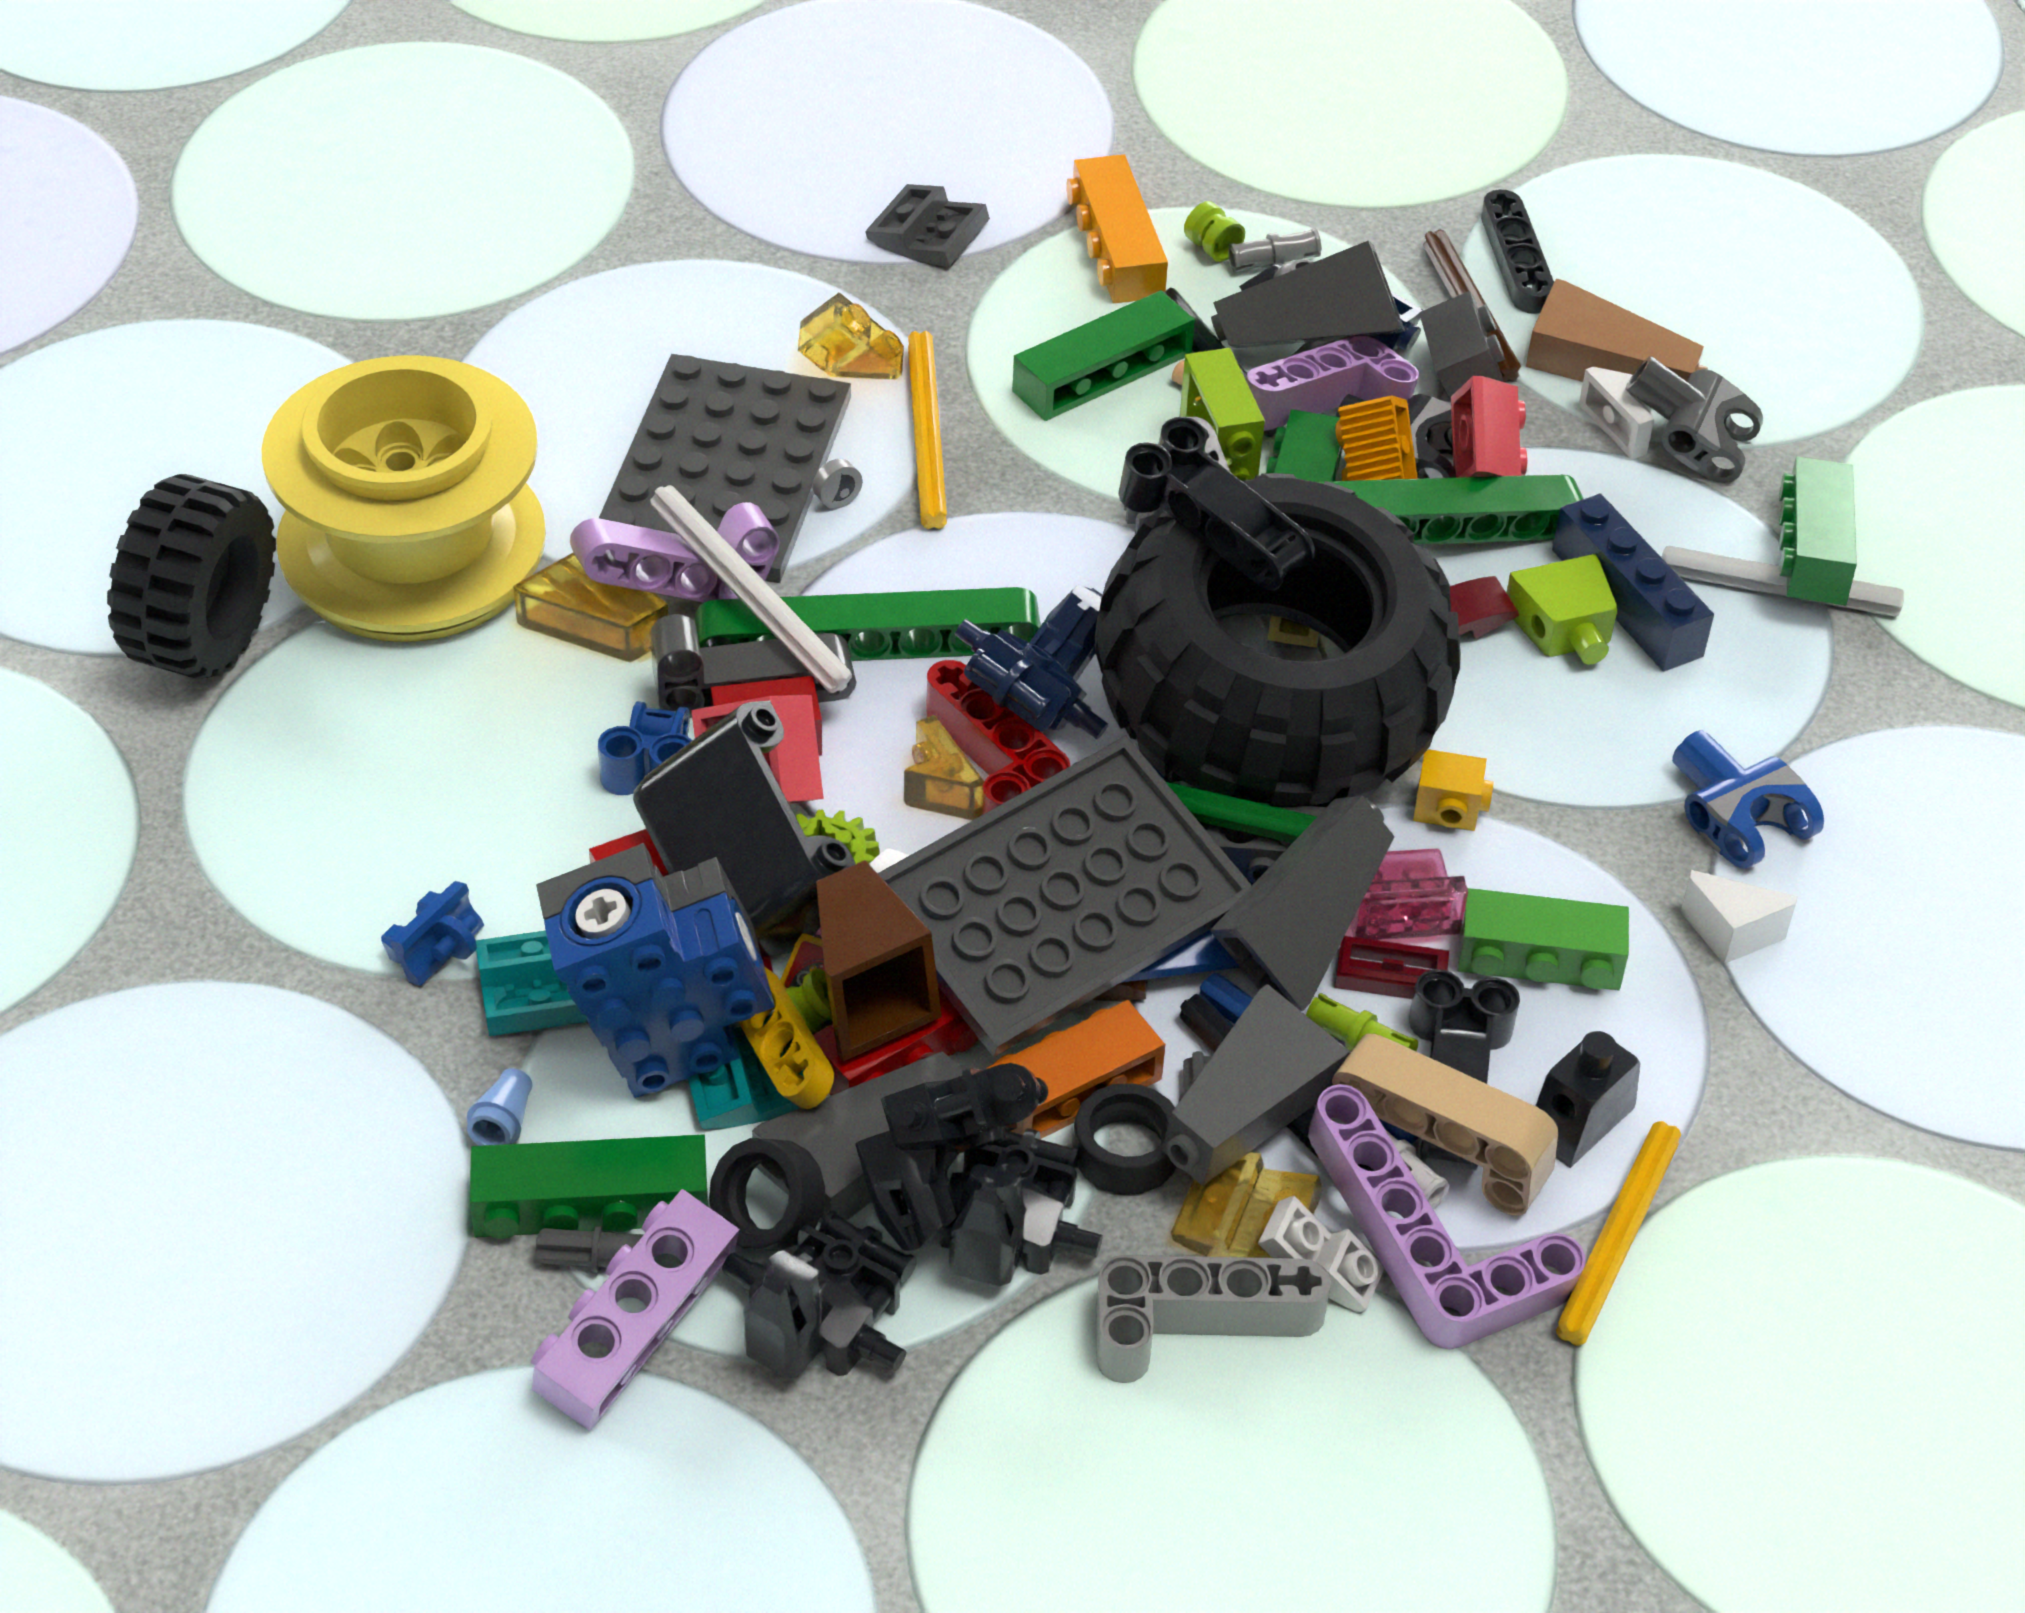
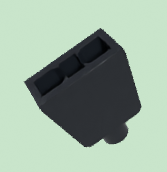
M1592 1031L1586 1034L1576 1047L1552 1067L1545 1077L1536 1103V1107L1546 1112L1557 1125L1556 1158L1569 1168L1577 1163L1625 1118L1636 1105L1641 1062L1634 1054L1616 1043L1615 1039L1608 1033ZM1575 1107V1115L1569 1117V1110Z

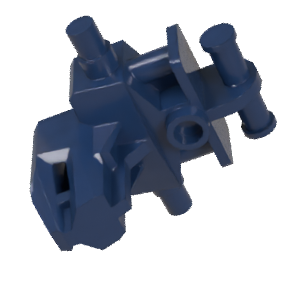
M1082 585L1076 586L1048 614L1030 642L1003 630H1000L997 635L991 634L987 630H981L968 619H965L955 632V636L972 647L971 650L974 652V655L964 669L965 676L991 695L992 701L999 707H1007L1039 731H1044L1048 728L1056 731L1064 728L1069 722L1076 728H1082L1098 740L1106 731L1109 723L1095 714L1092 708L1083 702L1087 693L1079 686L1077 680L1096 654L1095 631L1102 594L1094 588L1090 589Z

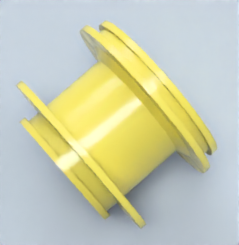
M420 355L381 357L349 364L319 376L293 393L273 415L265 431L261 448L266 482L275 498L286 509L278 526L276 538L277 555L284 578L293 592L316 614L337 628L365 638L381 641L416 642L444 638L475 628L501 613L520 595L528 580L537 569L543 555L546 540L545 519L541 504L533 490L526 483L535 466L538 439L533 415L525 401L511 386L483 369L456 360Z

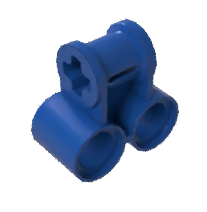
M636 701L633 706L629 727L616 726L609 728L598 739L600 782L603 788L615 795L633 794L636 787L651 770L690 743L692 739L688 737L690 724L689 709L687 707H679L677 711L647 708L645 702Z

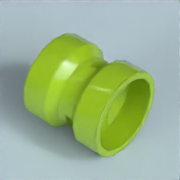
M1212 201L1198 204L1187 216L1184 223L1185 236L1194 244L1203 246L1205 253L1217 262H1224L1229 259V244H1239L1245 240L1246 231L1244 226L1234 218L1226 217L1225 211Z

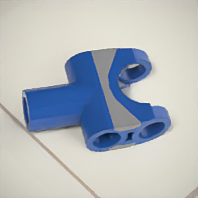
M1698 730L1688 735L1675 749L1672 762L1700 789L1687 795L1685 799L1684 809L1690 825L1715 851L1735 866L1746 869L1761 862L1765 857L1764 841L1755 826H1774L1784 830L1789 835L1794 834L1804 840L1821 833L1823 830L1824 815L1820 802L1802 778L1780 758L1771 756L1744 769L1709 733L1703 730ZM1802 810L1805 812L1808 822L1806 821ZM1744 843L1747 846L1748 852H1746L1743 848Z

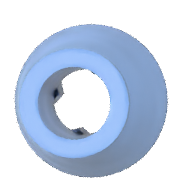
M515 1068L504 1070L499 1079L469 1108L467 1112V1132L477 1145L512 1144L519 1138L528 1095L533 1087L531 1078L525 1072Z

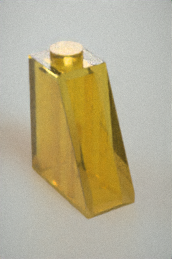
M574 552L513 586L516 620L523 628L629 663L651 651V628L657 620L668 615V604L655 593L599 583L590 579Z

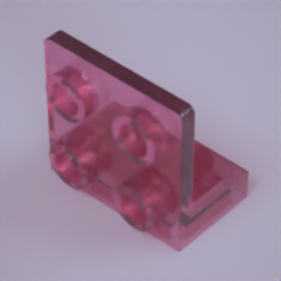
M1437 848L1387 851L1350 924L1353 937L1384 940L1460 935L1468 896L1465 877H1448L1441 850Z

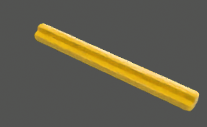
M1657 1121L1652 1124L1559 1318L1556 1334L1561 1340L1569 1341L1575 1346L1586 1343L1679 1145L1678 1141L1681 1137V1132L1676 1126H1669L1664 1121Z

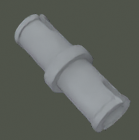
M1316 228L1279 236L1277 232L1268 233L1266 239L1229 244L1228 255L1231 268L1236 273L1256 267L1272 266L1275 263L1284 264V262L1320 257L1322 245Z

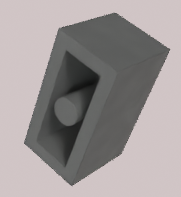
M1468 291L1419 312L1435 371L1450 400L1451 396L1472 376H1484L1503 381L1498 362L1505 360L1496 335H1489V332L1496 330V327L1486 304L1478 307L1471 292Z

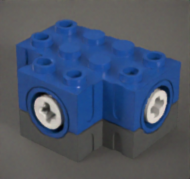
M643 843L536 884L554 971L561 982L565 981L569 995L581 1014L587 1016L590 1028L602 1047L606 1046L610 1060L621 1077L626 1078L628 1088L635 1098L661 1091L669 1085L688 1079V1077L714 1071L723 1064L739 1059L731 1024L750 1019L755 1014L775 1007L753 923L717 857L699 863L698 866L689 870H681L663 877L658 867L653 866L651 855Z

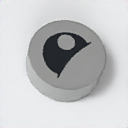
M834 459L824 464L818 470L813 479L812 488L814 494L825 506L838 509L850 504L858 496L862 488L863 479L861 473L851 462L846 459Z

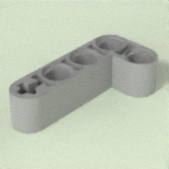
M1162 1255L1114 1256L1102 1265L1098 1278L1096 1301V1360L1098 1368L1105 1377L1114 1382L1129 1383L1142 1378L1149 1369L1153 1334L1271 1337L1311 1336L1318 1332L1324 1324L1331 1285L1329 1273L1322 1265L1307 1259ZM1125 1342L1130 1343L1131 1345H1123L1119 1343Z

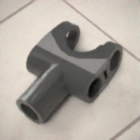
M1649 356L1645 359L1630 378L1625 389L1668 420L1661 439L1664 448L1687 467L1707 479L1720 483L1732 482L1737 479L1745 466V456L1734 440L1748 441L1757 436L1763 425V414L1758 405L1738 387L1712 370H1696L1685 381L1654 357ZM1738 413L1748 416L1752 420L1753 426L1742 427L1737 425L1732 420L1731 414ZM1711 458H1727L1733 462L1735 467L1732 469L1720 468L1713 463Z

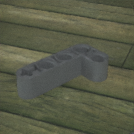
M682 614L664 616L657 620L651 628L652 668L660 709L677 711L679 707H687L690 718H692L691 710L711 707V687L813 676L818 703L840 700L850 695L855 689L857 681L847 641L837 634H816L852 673V678L843 691L829 693L778 639L700 648L694 621Z

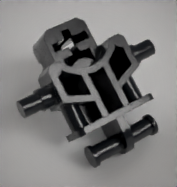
M1006 1063L985 1070L969 1068L962 1071V1076L950 1080L925 1082L880 1099L889 1131L860 1140L855 1143L875 1213L882 1226L903 1251H919L940 1242L950 1233V1229L957 1220L959 1212L947 1176L949 1167L959 1153H963L971 1147L973 1149H980L1006 1140L1005 1131L1016 1129L1017 1122L1029 1117L1036 1107L1047 1099L1049 1092L1044 1080L1035 1077L1034 1073L1025 1066Z
M1027 1128L1024 1134L1005 1131L1006 1140L980 1149H973L971 1147L964 1152L963 1171L952 1173L949 1180L959 1214L950 1229V1233L938 1242L941 1247L949 1249V1266L954 1274L1000 1287L1011 1282L1020 1258L1024 1261L1027 1271L1042 1275L1049 1271L1057 1249L1068 1253L1075 1251L1093 1257L1098 1256L1103 1235L1080 1229L1076 1224L1062 1221L1064 1207H1071L1075 1199L1076 1167L1079 1160L1080 1147L1074 1146L1070 1148L1041 1140L1040 1131Z
M832 1210L823 1219L819 1231L807 1224L798 1230V1248L793 1254L785 1250L777 1251L769 1257L766 1266L759 1262L753 1263L736 1252L730 1253L725 1259L722 1272L742 1283V1287L749 1291V1302L743 1309L744 1346L746 1356L785 1379L798 1377L821 1349L826 1356V1369L837 1376L847 1375L861 1357L869 1361L875 1360L892 1371L898 1370L906 1357V1350L887 1340L885 1334L873 1328V1323L883 1311L888 1314H894L900 1307V1282L904 1283L910 1278L915 1270L918 1259L912 1254L906 1255L883 1242L881 1231L869 1225L860 1229L842 1219L838 1212Z

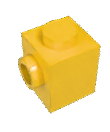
M1428 749L1423 756L1413 821L1475 831L1479 810L1489 812L1494 781L1484 780L1487 758Z

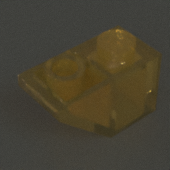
M838 292L800 321L797 351L830 377L896 380L902 375L904 345L894 332L885 330L869 317L867 311L861 305L852 303L842 293Z

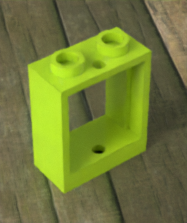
M1231 348L1185 354L1179 417H1198L1211 424L1217 435L1230 472L1241 481L1254 479L1256 475H1259L1265 420ZM1196 397H1201L1200 400H1195Z

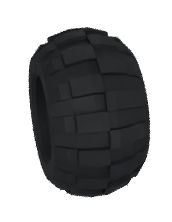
M1262 473L1261 475H1256L1254 479L1242 481L1299 525L1309 535L1315 547V558L1309 565L1296 567L1284 577L1281 587L1270 591L1257 585L1164 510L1159 508L1142 524L1111 569L1102 594L1095 631V653L1101 673L1103 674L1101 683L1113 717L1120 729L1125 728L1130 739L1137 740L1139 751L1156 770L1171 782L1183 780L1196 789L1252 802L1270 803V806L1327 807L1334 799L1363 796L1367 799L1386 779L1393 783L1422 757L1430 747L1434 734L1445 721L1453 699L1461 663L1458 613L1451 612L1450 584L1437 560L1431 557L1426 548L1414 544V533L1402 521L1384 507H1373L1358 498V495H1355V491L1328 481L1322 484L1297 479L1294 474ZM1294 536L1290 537V538L1288 539L1289 542L1293 541V540L1295 539V537H1294ZM1269 571L1264 576L1268 577L1272 573ZM1234 614H1264L1285 618L1319 632L1336 644L1345 654L1328 660L1306 662L1275 658L1242 644L1227 633L1215 618Z

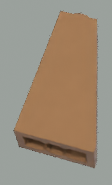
M1558 278L1555 279L1532 330L1526 367L1581 382L1584 380L1585 370L1591 367L1633 375L1649 356L1654 357L1685 381L1696 370H1708L1707 366L1700 365L1704 350L1703 345Z

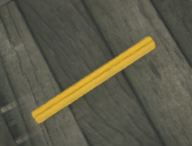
M926 330L922 333L913 331L908 336V354L920 518L924 528L928 530L933 527L941 529L947 524V507L933 336Z

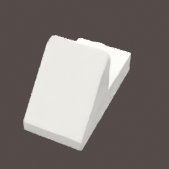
M1598 367L1588 368L1585 370L1579 406L1631 460L1646 455L1655 419L1651 416L1652 408L1625 389L1633 375Z

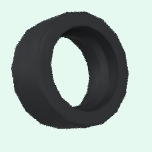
M1135 1083L1112 1084L1094 1091L1081 1103L1074 1120L1073 1147H1080L1077 1166L1083 1176L1100 1189L1117 1194H1142L1160 1187L1167 1181L1176 1169V1165L1169 1156L1161 1150L1171 1113L1175 1109L1171 1100L1155 1089ZM1131 1121L1145 1125L1154 1131L1161 1139V1144L1154 1151L1141 1156H1121L1111 1153L1097 1144L1094 1139V1133L1102 1126L1113 1122Z
M749 1138L737 1143L719 1159L710 1180V1207L740 1229L736 1244L742 1248L785 1250L798 1245V1230L805 1224L816 1228L824 1210L825 1183L820 1166L808 1150L792 1141ZM765 1159L775 1160L785 1171L789 1185L786 1210L782 1219L771 1229H760L757 1227L749 1215L746 1204V1188L752 1171Z

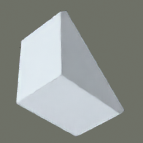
M1691 870L1680 913L1723 964H1726L1785 940L1798 896Z

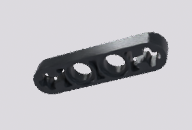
M1502 189L1490 191L1484 197L1481 220L1511 301L1516 308L1523 312L1538 314L1545 304L1554 280L1523 200L1518 194ZM1504 235H1514L1521 239H1510L1504 237ZM1515 262H1522V263L1530 264V265H1532V266H1529V267L1519 266V265H1516V264H1514V263H1515Z

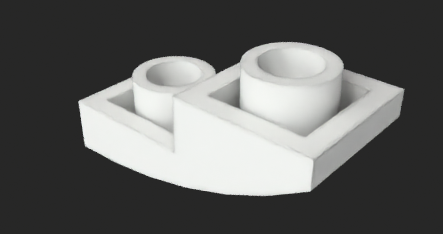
M1295 1196L1278 1201L1258 1242L1273 1258L1307 1259L1322 1265L1329 1273L1331 1279L1328 1298L1357 1313L1367 1309L1385 1269L1382 1263L1349 1229L1331 1234Z

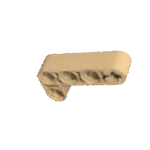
M1377 1034L1364 1035L1333 1076V1085H1348L1359 1090L1379 1119L1483 1167L1482 1192L1487 1201L1503 1213L1512 1216L1525 1214L1555 1168L1558 1128L1554 1120L1546 1112Z

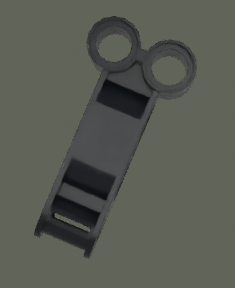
M1174 417L1162 425L1158 444L1144 442L1129 448L1126 452L1118 491L1119 499L1125 507L1140 513L1152 512L1161 508L1265 590L1273 591L1278 589L1283 584L1284 577L1298 566L1304 567L1309 565L1314 560L1315 547L1313 541L1299 525L1204 452L1207 433L1198 421L1188 417ZM1294 536L1295 539H1294L1293 541L1289 542L1288 539H1289L1290 537ZM1269 571L1272 573L1268 577L1264 576Z
M1432 969L1421 974L1416 981L1409 1015L1410 1028L1418 1037L1431 1042V1059L1487 1084L1490 1050L1505 1047L1513 1035L1520 1003L1519 992L1513 984L1498 977L1481 979L1473 985L1472 989L1464 988L1460 978L1452 972ZM1421 1139L1420 1160L1426 1163L1427 1158L1471 1164V1170H1477V1164Z

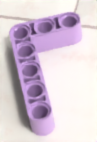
M1342 1084L1330 1086L1321 1093L1309 1126L1308 1137L1310 1143L1416 1323L1430 1343L1439 1348H1459L1554 1309L1569 1299L1585 1267L1584 1251L1575 1239L1565 1234H1547L1467 1266L1364 1095L1352 1086ZM1330 1118L1340 1119L1346 1124H1338ZM1357 1164L1367 1165L1375 1171L1364 1170ZM1385 1211L1396 1212L1404 1219L1393 1218ZM1414 1259H1423L1433 1267L1421 1266ZM1544 1266L1553 1267L1562 1275L1553 1274ZM1494 1286L1505 1288L1512 1296L1501 1294ZM1442 1307L1453 1308L1459 1311L1462 1316H1452Z

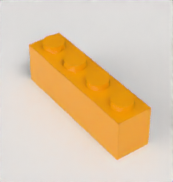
M1125 154L1074 160L1073 178H1068L1066 182L1067 198L1070 205H1076L1077 224L1080 232L1086 231L1089 257L1091 259L1096 258L1097 275L1100 286H1107L1113 303L1137 301L1160 290L1165 292L1168 260Z

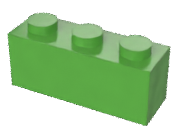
M1467 888L1460 921L1458 972L1620 991L1629 956L1628 906Z

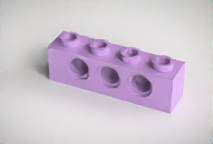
M684 1189L680 1190L669 1205L664 1201H660L653 1208L642 1226V1230L645 1232L642 1238L633 1248L627 1244L620 1248L606 1269L605 1274L609 1276L597 1292L589 1288L580 1296L569 1313L568 1318L572 1320L570 1325L560 1337L553 1333L550 1334L541 1343L532 1357L531 1364L535 1366L532 1390L588 1431L592 1430L722 1269L728 1255L735 1252L740 1229ZM660 1254H671L679 1258L682 1264L675 1268H665L657 1264L653 1258ZM631 1297L642 1301L647 1308L638 1313H629L622 1310L617 1302ZM589 1342H597L606 1346L610 1353L602 1358H590L581 1352L580 1347Z

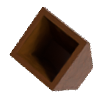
M866 860L816 881L825 974L839 1058L844 1062L941 1018L932 933Z

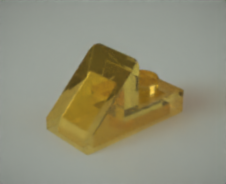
M935 715L916 721V744L912 746V756L915 765L906 768L904 771V803L910 807L968 820L980 817L982 815L984 780Z

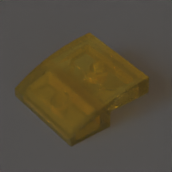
M1249 1152L1203 1186L1197 1180H1193L1170 1233L1172 1240L1206 1257L1273 1258L1258 1242L1278 1201L1295 1196L1314 1215L1323 1193L1320 1177L1318 1175L1265 1169L1261 1153Z

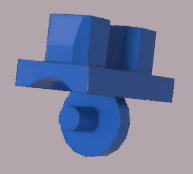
M454 881L441 894L429 891L417 902V909L415 911L417 916L406 926L393 924L381 936V942L389 959L401 964L409 983L421 986L452 956L466 960L476 951L477 944L474 935L484 926V922L470 903L469 889L466 883Z

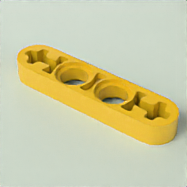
M764 967L775 1007L755 1014L750 1019L738 1021L777 1091L800 1108L811 1109L820 1104L829 1094L834 1082L833 1068L777 975ZM774 1009V1012H773L771 1018H770V1019L768 1020V1022L763 1026L765 1019H766L767 1016L770 1014V1012ZM793 1039L790 1048H789V1049L787 1050V1052L780 1058V1056H781V1054H782V1052H783V1049H784V1048L786 1047V1045ZM803 1069H805V1070L803 1071V1076L800 1075L799 1073H800Z

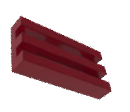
M1344 936L1340 944L1335 988L1413 999L1415 984L1421 974L1430 969L1448 971L1450 950Z

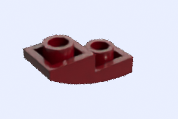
M1496 576L1477 578L1450 586L1451 612L1458 613L1459 636L1471 631L1475 639L1519 616L1517 608Z

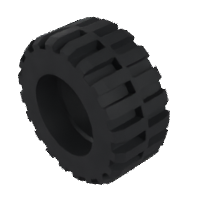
M177 474L154 484L153 490L147 491L141 497L139 508L132 510L126 521L128 527L124 535H120L116 546V549H118L115 563L111 564L109 577L112 578L111 589L107 591V605L111 607V613L108 615L109 627L114 632L113 638L116 644L128 658L142 664L200 680L225 672V668L231 667L238 660L239 652L246 650L251 642L250 636L253 630L258 629L263 617L261 612L264 603L268 602L271 591L268 588L271 577H274L275 570L273 553L276 551V538L272 535L275 527L273 519L268 514L269 510L258 496L247 490L193 475Z

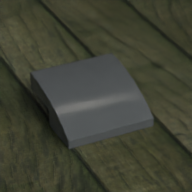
M906 184L867 228L865 233L867 239L895 254L922 263L950 267L989 221L990 217L986 204L948 201L944 186Z

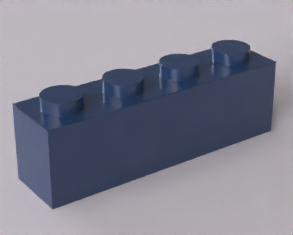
M1601 493L1562 506L1560 508L1552 551L1561 561L1596 554L1617 605L1615 620L1655 664L1665 672L1704 657L1714 618V613Z

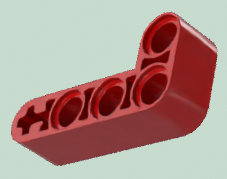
M942 660L933 664L927 672V717L989 775L983 784L982 815L1071 766L1066 754L1043 733L1007 707H999L992 701L991 695L970 681L964 674L966 667L964 663L956 660Z

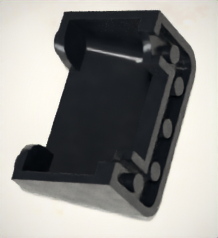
M770 700L748 702L740 705L651 770L633 793L635 807L669 875L681 870H689L698 866L699 863L717 857L753 923L761 957L792 953L802 933L813 936L821 927L816 881L856 864L845 844L829 836L806 837L762 754L773 751L784 738L782 722Z

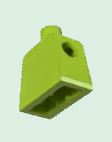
M1596 554L1510 572L1506 593L1519 612V616L1513 619V621L1544 655L1554 657L1577 652L1582 662L1588 665L1595 664L1605 658L1609 651L1607 643L1612 638L1617 605Z

